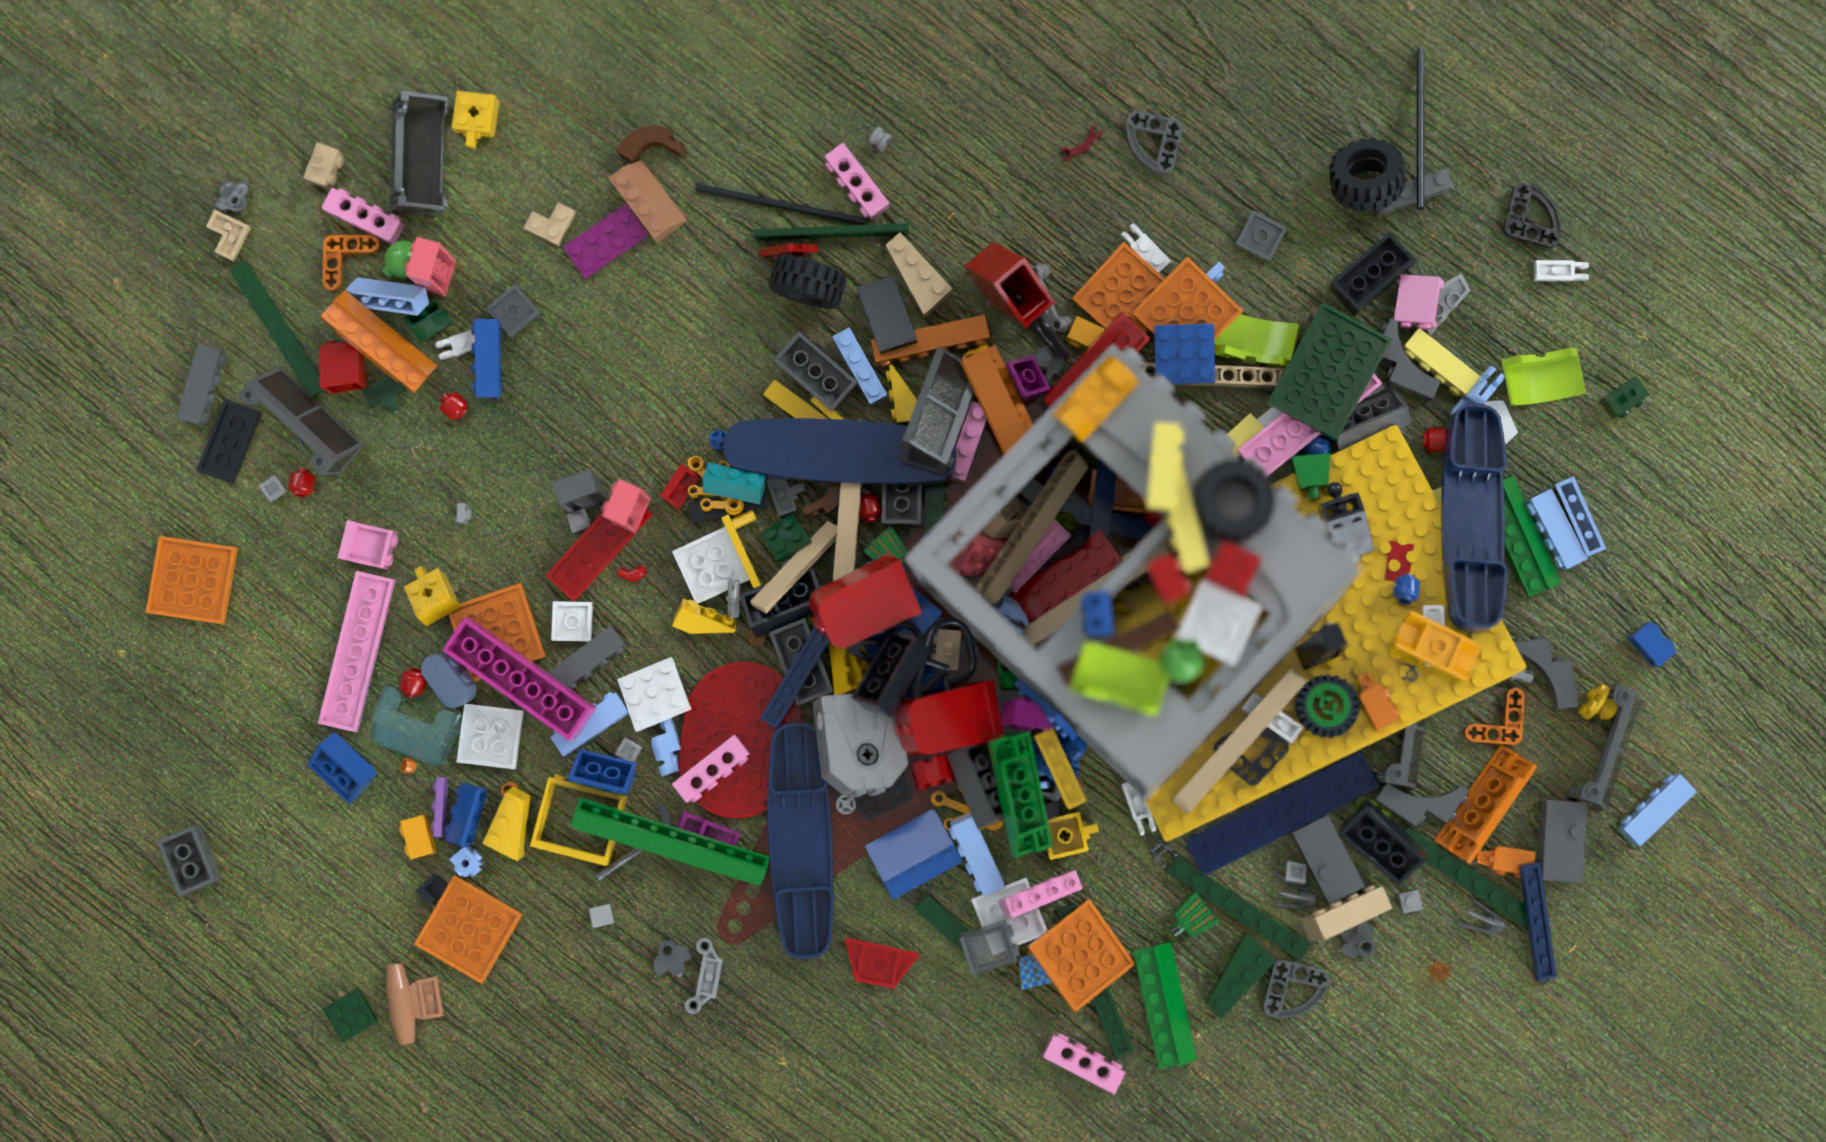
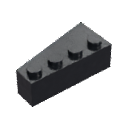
M1330 621L1321 625L1319 631L1295 648V651L1305 671L1341 656L1348 643L1339 623L1333 624Z

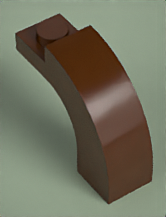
M646 126L634 130L622 140L616 149L618 156L631 164L637 162L642 153L652 147H663L682 159L687 154L683 142L678 139L673 141L675 137L673 131L660 126Z
M830 482L829 489L824 497L802 508L806 518L809 516L814 518L820 515V510L824 509L827 515L835 511L839 507L841 483Z

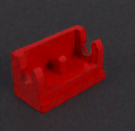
M681 464L660 497L680 510L689 497V486L697 485L701 477Z

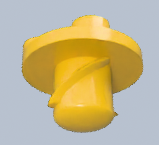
M1600 684L1597 689L1592 688L1586 696L1588 698L1587 702L1580 707L1578 714L1586 720L1592 718L1595 714L1599 715L1601 720L1611 719L1617 711V704H1615L1613 699L1607 698L1610 688L1605 684Z

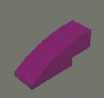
M684 810L681 811L675 826L676 828L736 846L741 834L738 831Z

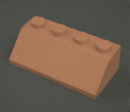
M642 160L623 166L608 177L613 187L656 244L687 222V219Z

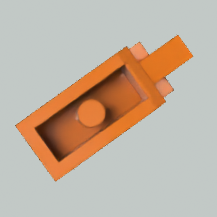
M1369 672L1359 676L1357 679L1362 692L1358 700L1374 731L1376 732L1398 721V715L1400 714L1395 704L1391 705L1388 699L1390 694L1385 686L1382 687L1380 683L1377 684Z
M1494 846L1490 851H1479L1475 862L1488 866V869H1493L1494 874L1506 875V872L1514 873L1513 877L1521 878L1519 865L1534 862L1536 852Z

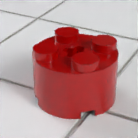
M948 754L911 763L917 791L928 788V785L929 787L943 785L942 781L944 784L955 781L953 770L947 758Z

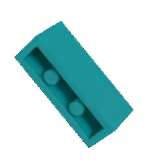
M708 463L703 476L704 493L759 505L765 491V475Z

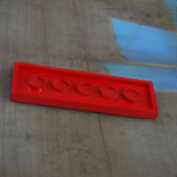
M1120 312L1042 400L1052 407L1112 344L1121 352L1129 346L1138 353L1150 337L1124 313Z
M646 509L636 533H632L611 523L603 517L604 512H602L545 577L573 602H576L648 522L653 514Z
M1100 529L1086 539L1087 543L1055 561L1028 580L1017 592L1013 591L1007 595L1020 604L1029 624L1123 562L1103 530Z

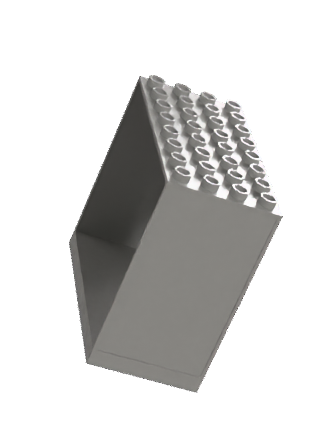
M1112 344L905 559L918 583L955 619L964 622L978 641L1018 679L1020 678L1059 712L1077 735L1148 801L1345 595L1361 571L1356 565L1361 557L1347 543L1342 541L1336 547L1325 537V534L1329 531L1328 526L1313 513H1310L1305 519L1294 508L1298 503L1297 498L1287 488L1279 485L1275 489L1276 503L1273 515L1266 528L1264 527L1261 533L1257 536H1252L1251 539L1246 541L1244 539L1238 542L1226 540L1262 557L1246 593L1270 614L1269 618L1244 643L1235 665L1225 662L1189 701L1185 700L1167 683L1157 716L1141 713L1121 706L1117 702L1110 700L1107 702L1071 691V684L1065 685L1056 666L1080 655L1085 641L1102 644L1117 635L1113 632L1112 636L1088 638L1087 632L1083 633L1082 620H1086L1085 611L1081 612V606H1079L1037 650L947 565L1074 434L1061 421L1055 419L1052 414L1091 372L1110 355L1126 366L1135 375L1140 384L1083 443L1146 501H1148L1151 469L1149 457H1152L1155 422L1181 424L1180 430L1184 431L1183 443H1179L1178 450L1182 451V464L1192 501L1198 479L1202 477L1203 472L1207 468L1210 469L1212 464L1216 462H1224V459L1231 458L1232 461L1238 458L1232 451L1236 447L1235 442L1224 431L1217 429L1213 434L1210 433L1201 423L1205 419L1204 414L1193 403L1187 401L1181 406L1173 399L1171 394L1175 389L1168 380L1160 374H1156L1151 379L1144 373L1141 367L1145 362L1136 351L1127 346L1121 352ZM1248 457L1244 461L1248 463L1250 460L1255 463V466L1257 468L1262 467L1256 460H1254L1251 457ZM1228 482L1221 485L1214 496V504L1217 511L1230 519L1244 518L1254 507L1253 492L1249 487L1239 482ZM1157 510L1164 517H1169L1167 511ZM1165 518L1094 592L1109 591L1111 599L1173 535L1172 529L1168 530ZM1197 519L1207 557L1213 561L1222 540H1219L1220 538L1217 536L1213 537L1208 534L1209 531L1206 528L1203 529L1199 519ZM960 531L962 535H960L954 543L953 540ZM1264 637L1267 641L1258 649L1255 645ZM1217 685L1221 686L1222 688L1213 697L1210 692Z

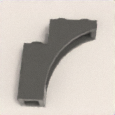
M1390 318L1387 323L1383 322L1379 330L1380 333L1392 339L1381 361L1393 366H1390L1385 377L1388 378L1386 384L1430 402L1434 398L1441 381L1428 376L1409 360L1399 340L1398 321Z
M1542 635L1531 636L1529 641H1523L1522 637L1513 638L1512 640L1521 657L1536 667L1546 681L1551 694L1553 709L1578 707L1572 660H1565V657H1555L1552 662L1549 638L1542 639Z
M1383 783L1373 797V800L1412 826L1420 825L1425 820V812H1428L1443 823H1448V821L1451 822L1457 814L1455 810L1459 804L1463 805L1468 797L1466 794L1469 790L1457 785L1452 790L1438 796L1416 797L1401 792L1388 783Z

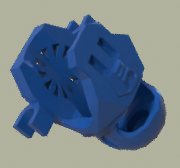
M1061 735L1057 736L1076 778H1078L1079 774L1077 773L1080 771L1078 762L1086 751V742L1079 736L1073 741L1068 736L1065 739ZM1033 740L1032 746L1034 755H1036L1037 770L1045 774L1040 776L1039 780L1040 782L1050 781V788L1055 787V780L1037 741Z

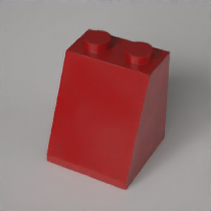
M345 340L338 343L337 341H327L325 345L319 346L321 389L329 394L369 388L363 354Z

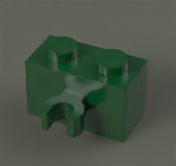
M437 297L431 300L418 316L408 314L403 317L419 343L453 324Z
M1634 376L1600 399L1599 402L1612 420L1617 417L1622 419L1631 413L1629 411L1630 408L1633 406L1638 408L1646 402L1644 398L1650 394L1638 377Z

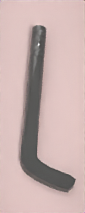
M659 804L658 810L662 823L671 826V818L667 806ZM635 847L612 862V864L598 872L596 877L601 881L643 850Z

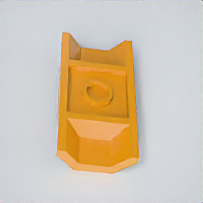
M1109 355L1066 398V401L1052 416L1068 427L1079 441L1083 443L1140 382L1118 359Z
M1412 610L1403 620L1394 641V647L1465 682L1469 680V672L1475 658L1484 647Z

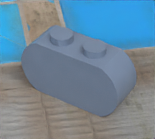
M444 651L430 655L423 661L421 667L422 676L446 707L456 708L473 700L476 694V684L472 680L470 673L464 669L461 663Z

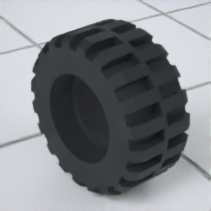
M1361 138L1357 142L1351 141L1348 143V146L1344 145L1341 147L1339 152H1336L1332 157L1329 166L1331 192L1339 204L1343 203V206L1347 209L1353 208V211L1360 212L1362 210L1365 213L1370 212V210L1379 211L1384 206L1386 208L1390 206L1392 201L1395 202L1404 191L1405 160L1400 150L1396 149L1391 143L1387 144L1385 140L1380 139L1378 141L1376 138L1365 140V138ZM1363 171L1381 173L1380 176L1373 179L1365 180L1353 177Z
M780 255L775 259L768 284L773 293L786 299L817 308L836 309L841 303L847 279L846 275L840 270L823 263L792 255Z
M1231 458L1224 459V462L1212 464L1210 469L1207 468L1203 472L1202 477L1198 479L1193 505L1201 527L1203 529L1206 528L1209 531L1208 534L1213 537L1217 536L1222 541L1232 540V542H1238L1242 539L1246 541L1254 535L1257 536L1268 525L1275 508L1276 492L1275 487L1272 486L1270 476L1265 475V470L1262 467L1257 468L1255 463L1250 460L1247 463L1242 458L1232 461ZM1228 482H1239L1249 487L1253 492L1255 501L1252 511L1241 519H1230L1221 515L1214 504L1215 493L1221 485Z

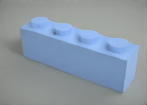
M357 277L346 288L350 295L368 309L418 316L429 304L424 286Z
M850 327L832 336L836 347L854 379L858 382V386L869 406L873 407L887 399V393Z
M1574 476L1556 483L1555 486L1587 557L1605 550L1604 542Z
M1552 489L1526 501V508L1529 514L1534 516L1536 528L1545 537L1544 543L1547 549L1552 551L1554 563L1558 568L1566 570L1588 559Z
M609 692L602 697L603 701L598 705L593 703L597 709L576 740L569 741L555 730L553 731L554 735L550 738L563 757H567L629 714L627 706L619 693L615 692L613 694Z
M1681 774L1668 775L1662 781L1664 784L1659 789H1653L1648 795L1649 798L1645 802H1640L1634 808L1636 811L1631 816L1627 815L1621 820L1620 823L1622 825L1618 829L1634 846L1644 844L1697 792Z
M971 812L950 821L952 828L949 829L953 840L957 839L959 842L957 849L961 857H966L968 863L965 866L970 875L973 874L976 879L973 883L977 892L981 891L983 896H987L1004 888V880L980 828L977 829Z

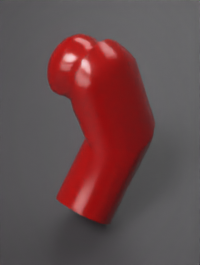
M638 565L637 568L631 571L620 567L617 576L630 582H636L644 578L647 569L644 565Z

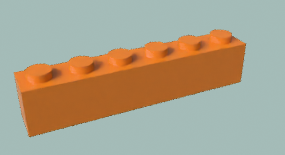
M985 315L914 330L917 343L884 354H880L875 339H871L876 365L886 367L892 365L894 361L904 363L911 361V358L917 356L919 359L927 358L931 353L936 352L937 347L949 351V349L954 348L956 350H964L968 348L967 345L975 344V346L987 344L986 341L990 340Z

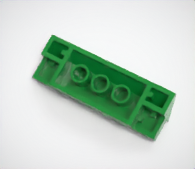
M1512 476L1503 480L1505 510L1504 552L1516 579L1520 581L1528 598L1551 589L1562 582L1536 528L1533 517L1526 508L1527 504L1516 479Z
M1030 732L1000 735L999 738L988 741L1012 857L1017 858L1030 852H1040L1053 847Z
M1171 941L1133 950L1158 1068L1182 1066L1197 1060Z

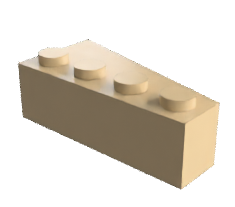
M901 233L897 234L886 244V251L920 310L922 317L925 319L952 294L951 286Z
M1374 884L1363 888L1364 892L1350 894L1343 901L1338 900L1330 904L1329 907L1318 909L1312 914L1301 918V923L1309 941L1326 940L1392 909L1383 886L1375 887Z

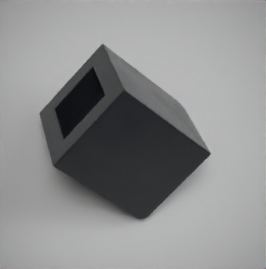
M434 873L416 892L428 905H431L443 895L448 884L438 873Z

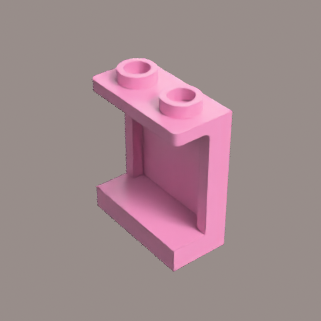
M1401 275L1394 320L1398 321L1400 327L1411 328V326H1419L1418 328L1429 330L1430 327H1437L1435 315L1439 290L1443 289L1444 281L1440 277Z
M347 520L338 558L388 570V567L393 563V547H396L398 543L397 532Z

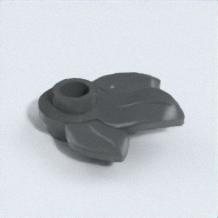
M244 180L236 185L230 181L222 182L219 187L221 196L213 201L214 205L221 211L243 212L247 208L246 195L249 192L247 183Z
M1047 345L1042 346L1037 354L1034 355L1041 371L1046 372L1044 377L1047 382L1053 374L1059 373L1064 365V360L1057 356L1053 357Z
M1366 921L1358 924L1356 928L1352 927L1340 933L1342 940L1346 943L1340 948V951L1345 956L1351 958L1358 955L1369 957L1374 953L1373 930ZM1364 943L1368 945V949L1365 951L1361 948Z
M665 940L658 946L659 955L654 960V970L658 976L663 975L668 970L673 975L682 977L685 970L684 961L692 959L691 953L686 947L677 946L673 941ZM666 946H669L671 948V953L668 954L665 952L664 949Z

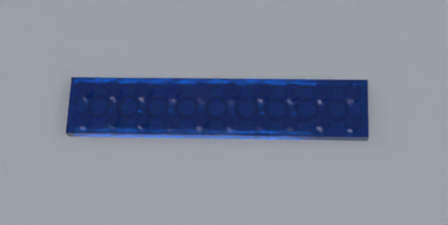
M1358 752L1186 839L1185 842L1199 870L1205 876L1379 788V785L1362 752Z

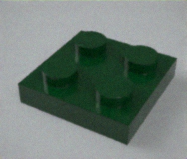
M790 513L760 533L779 564L812 543L793 513Z
M359 987L323 1008L324 1013L342 1043L378 1022Z

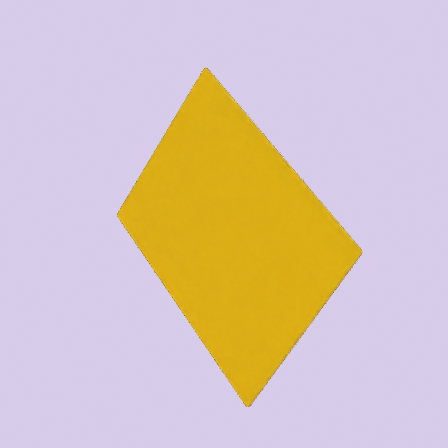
M1397 425L1386 428L1330 456L1328 485L1332 482L1340 483L1343 487L1341 497L1359 492L1375 551L1359 555L1361 559L1356 565L1361 571L1345 595L1148 801L1145 800L1165 841L1177 838L1526 669V664L1502 620L1485 632L1473 633L1459 630L1449 619L1442 562L1441 506ZM1294 473L1272 484L1275 489L1279 485L1284 486L1297 498L1298 503L1294 508L1305 519L1310 513L1315 514L1321 519L1317 506L1333 500V497L1328 495L1327 488L1320 489L1321 499L1309 500L1308 490L1299 491ZM1346 504V509L1352 510V505ZM1327 510L1328 515L1333 516V511ZM1390 541H1396L1400 545L1414 544L1413 551L1407 553L1406 559L1411 563L1409 574L1414 575V578L1420 582L1418 599L1409 605L1397 602L1392 593L1394 581L1385 580L1387 557L1391 551ZM1176 549V554L1174 556L1179 557L1178 550ZM1130 553L1122 556V560L1124 561ZM1208 558L1209 564L1211 566L1213 561ZM1395 559L1391 560L1388 564L1389 569L1393 572L1400 569V562ZM1182 569L1180 574L1182 578L1186 576L1191 587L1188 598L1165 609L1153 584L1147 585L1146 582L1140 584L1136 590L1128 592L1126 589L1121 591L1119 596L1111 598L1110 603L1113 604L1119 600L1127 601L1123 602L1122 607L1123 609H1128V611H1114L1116 635L1118 636L1170 609L1178 625L1181 627L1201 582L1205 579L1209 569L1184 575ZM1245 594L1243 599L1260 606L1250 595ZM1444 605L1445 627L1484 646L1475 658L1469 672L1468 682L1433 666H1425L1424 662L1394 647L1395 637L1399 628L1411 610L1423 616V606ZM1261 607L1247 639L1269 618L1270 614L1263 607ZM1330 621L1333 624L1338 622L1347 640V648L1341 656L1304 671L1295 648L1319 631L1321 625ZM1179 630L1135 651V653L1159 662L1163 648L1168 643L1177 640L1176 636ZM1263 637L1255 646L1260 649L1267 640ZM1200 650L1203 664L1199 674L1189 681L1190 684L1172 687L1185 700L1189 701L1225 664V661ZM1402 664L1417 666L1415 668L1418 672L1416 680H1402L1401 677L1406 678V672L1410 669L1409 666H1402ZM1291 668L1307 682L1319 675L1326 676V674H1331V676H1339L1340 679L1347 680V683L1354 687L1353 690L1357 692L1358 699L1362 691L1357 678L1369 672L1377 684L1380 683L1382 687L1385 686L1390 694L1388 699L1391 705L1395 704L1399 711L1398 721L1375 732L1361 704H1359L1360 711L1357 720L1341 736L1320 738L1318 735H1312L1310 731L1307 732L1303 726L1292 744L1288 742L1289 751L1259 784L1249 786L1229 768L1188 814L1172 801L1213 756L1215 743L1224 735L1236 730L1249 716L1248 713L1242 710V707L1254 692L1264 699ZM1410 671L1408 677L1411 679L1415 678V673ZM1217 685L1210 694L1214 697L1222 687ZM1300 690L1281 710V712L1298 724H1300V720L1296 715L1295 704ZM1323 693L1324 696H1331L1334 700L1329 704L1324 702L1325 705L1318 711L1319 701L1315 699L1313 709L1318 717L1324 720H1331V717L1322 716L1321 713L1326 709L1330 710L1331 706L1337 702L1336 712L1340 714L1342 705L1335 695ZM1257 737L1242 755L1253 763L1273 741ZM1276 743L1275 751L1272 753L1271 750H1268V753L1277 760L1279 757L1275 755L1279 751H1285L1283 748L1285 744ZM1265 756L1261 758L1260 763L1264 768H1268L1272 765V760ZM1238 758L1232 766L1236 769L1241 768L1243 760ZM1247 764L1245 769L1239 773L1241 775L1244 772L1247 773L1249 776L1248 781L1254 780L1256 782L1258 780L1256 778L1257 773H1250L1247 770L1250 766Z

